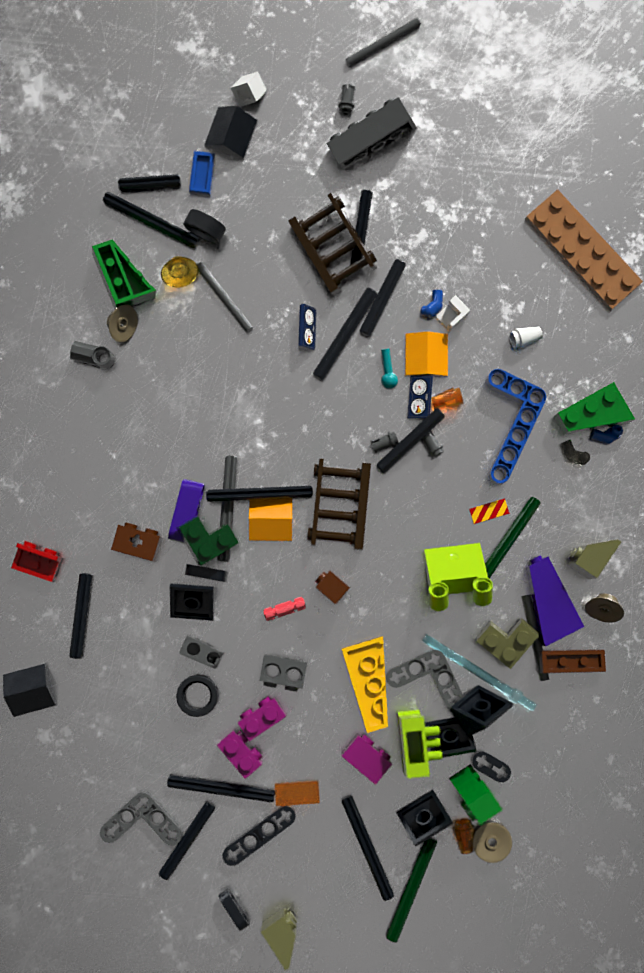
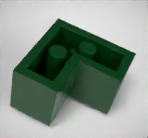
M198 516L176 527L195 561L201 566L239 543L228 524H224L208 534Z

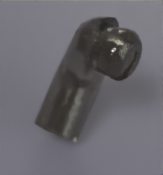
M571 440L561 443L569 462L585 465L590 461V454L586 451L580 452L575 450Z

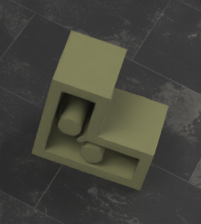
M522 618L508 634L490 621L477 636L476 641L511 669L539 637L536 629Z

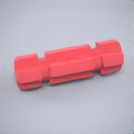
M299 597L294 599L293 602L290 600L274 605L275 608H265L263 612L265 619L270 621L275 619V616L279 618L294 613L296 609L298 611L306 608L304 599Z

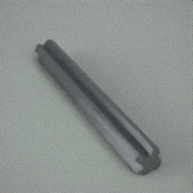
M229 455L225 457L223 489H235L236 456ZM222 501L220 526L228 524L232 529L234 501ZM230 549L218 555L217 560L222 562L229 561Z

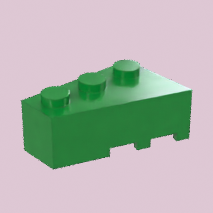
M113 239L92 246V255L114 309L121 305L134 306L155 298V288L146 281L143 274L134 267L130 259Z
M614 382L553 416L564 435L610 427L616 424H626L635 420Z
M469 764L449 779L464 801L461 806L472 822L477 820L481 825L503 809L484 781L479 778L480 776L472 765Z

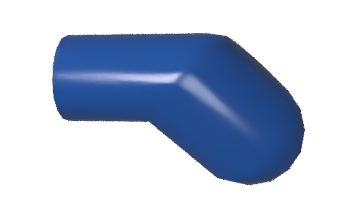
M443 290L432 291V302L421 308V315L423 317H434L442 310Z
M616 424L604 432L593 429L590 438L611 444L622 436L623 428Z

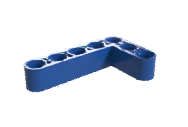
M494 369L486 378L487 387L521 404L488 474L489 481L492 484L502 485L509 479L546 401V393L540 387L502 369ZM494 375L499 376L502 383L500 385L494 384L491 377ZM511 385H518L521 388V393L514 394L511 391ZM530 395H539L540 403H533ZM524 412L530 414L531 422H524L521 414ZM515 431L521 433L522 441H515L512 438V433ZM508 450L512 452V461H507L504 459V451ZM495 470L503 471V480H497L494 477Z

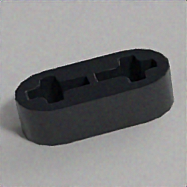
M186 564L185 575L225 582L227 571L190 564Z
M477 751L472 755L471 763L481 773L500 783L506 782L510 778L511 769L506 763L485 751ZM483 755L486 756L485 760L490 763L489 767L483 764L479 767L476 758H482ZM493 766L501 769L502 766H504V771L506 772V775H501L498 778L497 772L492 770Z
M226 889L218 895L219 899L236 927L240 931L248 927L250 922L232 892Z

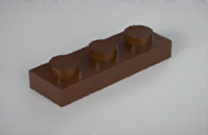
M605 650L539 652L541 674L606 672Z

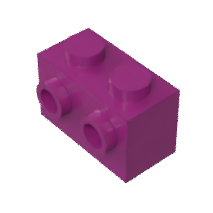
M268 696L258 703L259 708L253 712L251 709H248L239 715L241 720L237 723L249 741L287 716L276 697L270 699Z
M234 729L217 746L244 779H246L262 765L263 761L261 758L263 756L255 747L252 749L248 745V739L241 730L237 732Z
M357 734L341 756L376 785L392 766V762L389 760L391 756L382 748L379 751L372 746L374 742L365 734L362 737Z

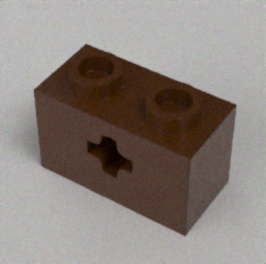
M126 522L124 526L118 525L111 550L153 562L156 561L162 540L161 536H157L158 531L146 528L145 532L136 530L137 525ZM140 536L139 539L143 541L142 545L138 544L135 547L136 544L132 542L133 538L137 539Z
M323 571L315 580L318 584L315 588L335 605L350 588L331 571L327 574Z

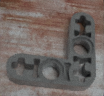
M430 650L390 669L386 674L387 683L392 687L398 688L431 673L447 707L451 708L454 704L448 702L450 699L449 692L443 693V689H448L454 685L455 689L451 690L455 696L459 695L457 702L463 698V694L444 654L439 650ZM431 654L440 655L439 664H428L427 666L430 669L426 671L425 664L421 661V658L425 657V661L432 659ZM414 662H418L422 667L421 672L417 675L411 674L409 670L410 665ZM405 666L406 673L410 676V679L406 680V676L399 678L400 683L391 682L392 673H403L401 668ZM442 673L449 674V684L441 685L438 681L439 675Z
M145 791L135 795L100 829L101 839L107 843H112L142 817L167 845L178 844L183 835L180 826L156 799ZM139 797L142 799L146 797L148 799L146 802L148 806H141L137 810L140 812V815H137L135 809L129 805L133 804V807H135L140 802ZM129 811L132 813L133 819L130 823H124L121 820L122 812ZM155 812L161 813L164 816L163 823H153L152 815ZM114 819H116L117 823L124 829L121 830V828L118 827L114 831L115 837H113L112 835L107 837L106 827L111 829L116 824V822L113 821ZM167 821L170 822L167 828L170 831H177L176 840L174 838L170 840L167 838L169 832L166 829L163 832L160 831V828L164 827Z

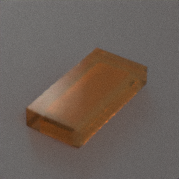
M318 780L275 783L276 806L320 803Z

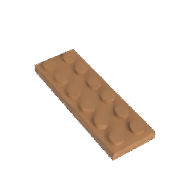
M558 189L526 216L525 219L610 311L643 282Z

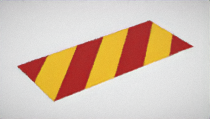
M505 498L469 509L474 524L510 514Z

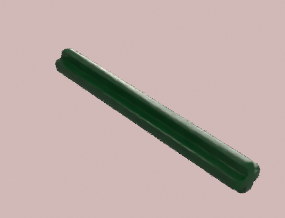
M531 497L485 563L489 579L540 506L541 502L537 498Z
M432 837L424 841L387 932L386 938L391 942H398L437 845V840Z

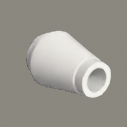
M540 327L515 328L509 333L512 347L519 349L543 338Z

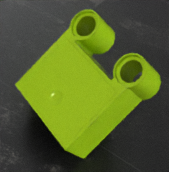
M480 543L424 549V563L429 584V606L432 610L444 611L449 606V594L473 591V601L478 606H487L492 602L493 583L487 575Z
M419 709L398 711L403 773L407 778L430 776L428 761L441 760L442 752H427V748L439 747L440 739H426V736L439 735V727H425L424 716L420 714Z

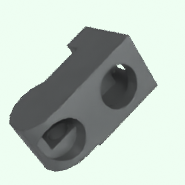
M187 634L179 654L216 669L223 652Z

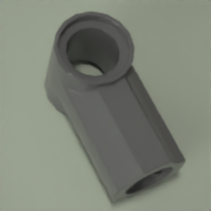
M74 341L71 346L70 359L96 365L103 369L111 368L114 365V354L104 346L98 347ZM103 353H108L107 360L104 362H100V355Z

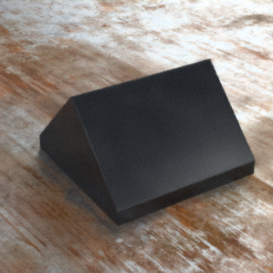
M238 106L218 107L204 146L244 160L258 120Z
M170 583V618L213 621L216 587Z
M46 663L3 675V698L13 717L56 706Z
M478 685L451 707V712L469 737L489 727L512 708L513 703Z
M456 718L425 723V727L438 726L440 730L439 735L427 736V739H440V746L429 748L430 752L441 751L442 758L477 752L473 735L468 737Z
M434 790L396 812L415 847L454 824Z

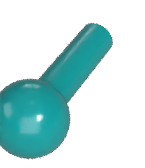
M390 348L382 349L384 375L382 376L381 383L385 388L393 389L398 384V377L392 370Z

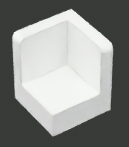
M258 72L240 77L231 87L240 107L257 102L266 92Z
M455 295L449 300L448 305L436 315V318L450 332L469 314L470 309Z

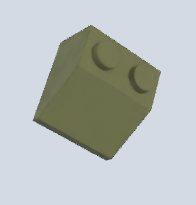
M617 539L578 547L577 549L574 548L568 556L570 561L567 565L587 579L598 578L621 541Z
M284 907L262 922L261 934L286 971L290 967L296 937L297 919L291 911L287 912Z

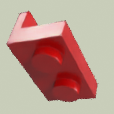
M24 541V544L17 543L16 547L18 550L11 568L53 582L62 559L56 556L57 551L48 548L41 551L36 549V544Z

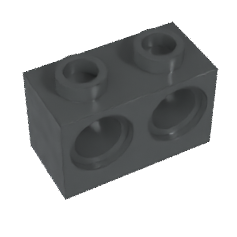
M264 654L259 681H264V686L276 688V685L280 684L285 685V690L298 692V688H303L307 662ZM274 665L278 668L279 673L276 677L272 678L267 675L266 669L268 666ZM291 669L298 670L300 673L299 680H289L288 672Z

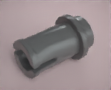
M347 84L342 85L341 101L338 103V107L343 113H351L355 107L353 103L355 86L352 84L348 85V89Z
M432 430L422 438L429 451V456L432 455L435 458L444 452L442 449L444 446L439 444Z
M390 431L387 435L370 440L375 453L391 446L395 447L399 443L395 432L390 433Z

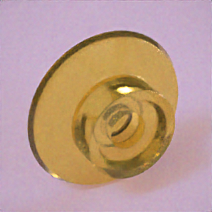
M173 257L163 266L161 278L165 284L171 287L187 286L197 278L199 273L198 265L187 257Z

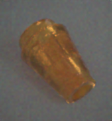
M452 387L431 397L434 410L436 408H456L464 404L460 387L455 389Z
M470 819L457 820L454 822L453 831L460 853L470 854L473 852L474 825Z

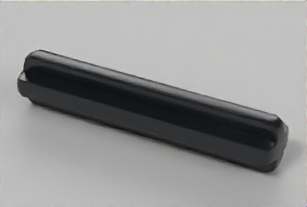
M178 174L118 179L120 191L179 187L181 184Z

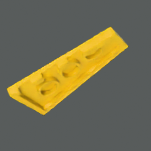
M383 636L342 649L367 733L388 727Z

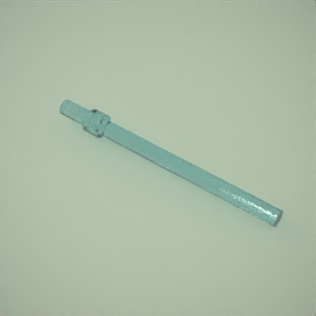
M428 634L424 636L422 640L424 643L435 650L441 651L449 659L509 696V699L514 703H520L531 711H534L537 704L525 697L523 692L517 688L509 687Z

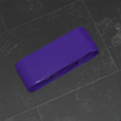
M183 479L168 539L185 543L176 527L198 516L205 484Z

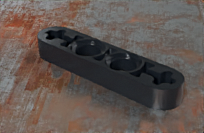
M283 805L224 849L222 854L224 862L229 866H235L289 827L295 820V810L289 805ZM281 811H290V820L283 819L279 823L282 827L278 828L276 821L272 817L275 816L276 820H278L282 816ZM263 824H273L274 832L270 835L264 834L262 831ZM247 836L256 838L257 844L253 848L245 846L244 839ZM240 842L241 848L247 853L243 854L241 850L236 855L237 860L233 858L228 859V850L236 851L239 849V846L236 844Z

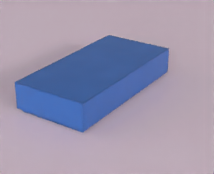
M194 151L189 187L190 194L211 195L215 153Z

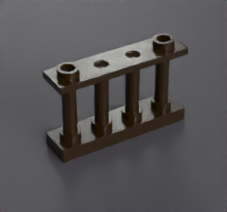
M330 193L327 196L332 203L306 220L302 219L300 221V219L294 216L288 222L330 293L336 295L342 291L339 286L342 284L341 281L368 264L373 270L377 269L375 262L378 260L371 250L367 251L343 211L345 205L339 196L335 197ZM336 210L342 221L320 236L310 238L307 233L310 230L309 227ZM347 228L353 239L329 255L321 256L318 251L320 245ZM358 246L364 257L338 274H332L328 268L331 266L330 263Z
M319 459V464L314 465L313 475L318 477L313 528L308 527L307 540L311 541V546L316 545V539L350 542V545H354V550H363L371 463H362L361 468L354 470L323 467L324 459ZM322 475L356 478L357 481H360V489L350 491L321 488ZM320 496L353 499L354 502H358V510L344 512L319 509ZM318 518L352 521V523H356V531L351 532V534L317 531Z

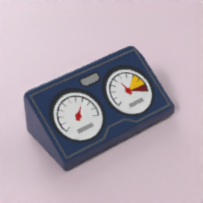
M301 304L298 346L300 350H315L316 309L306 304Z
M411 376L408 419L424 420L430 414L433 376Z

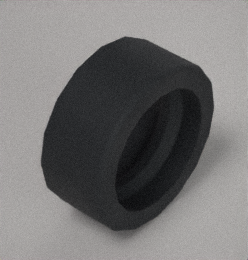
M196 209L189 211L183 223L188 231L213 244H219L226 231L225 226L217 219Z
M194 675L182 681L177 689L176 699L178 706L184 713L189 716L200 717L205 716L214 709L219 694L213 680L207 676ZM193 683H202L210 691V701L203 708H192L185 701V691Z

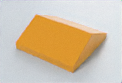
M436 332L406 333L405 376L447 377L448 334Z
M292 498L249 500V541H292Z

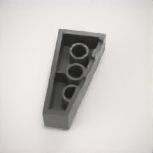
M391 98L379 110L370 111L362 121L350 124L345 132L333 135L326 144L338 165L344 169L366 157L368 150L377 151L384 146L386 140L394 139L395 141L402 137V133L409 128L410 131H413L417 127L400 98Z

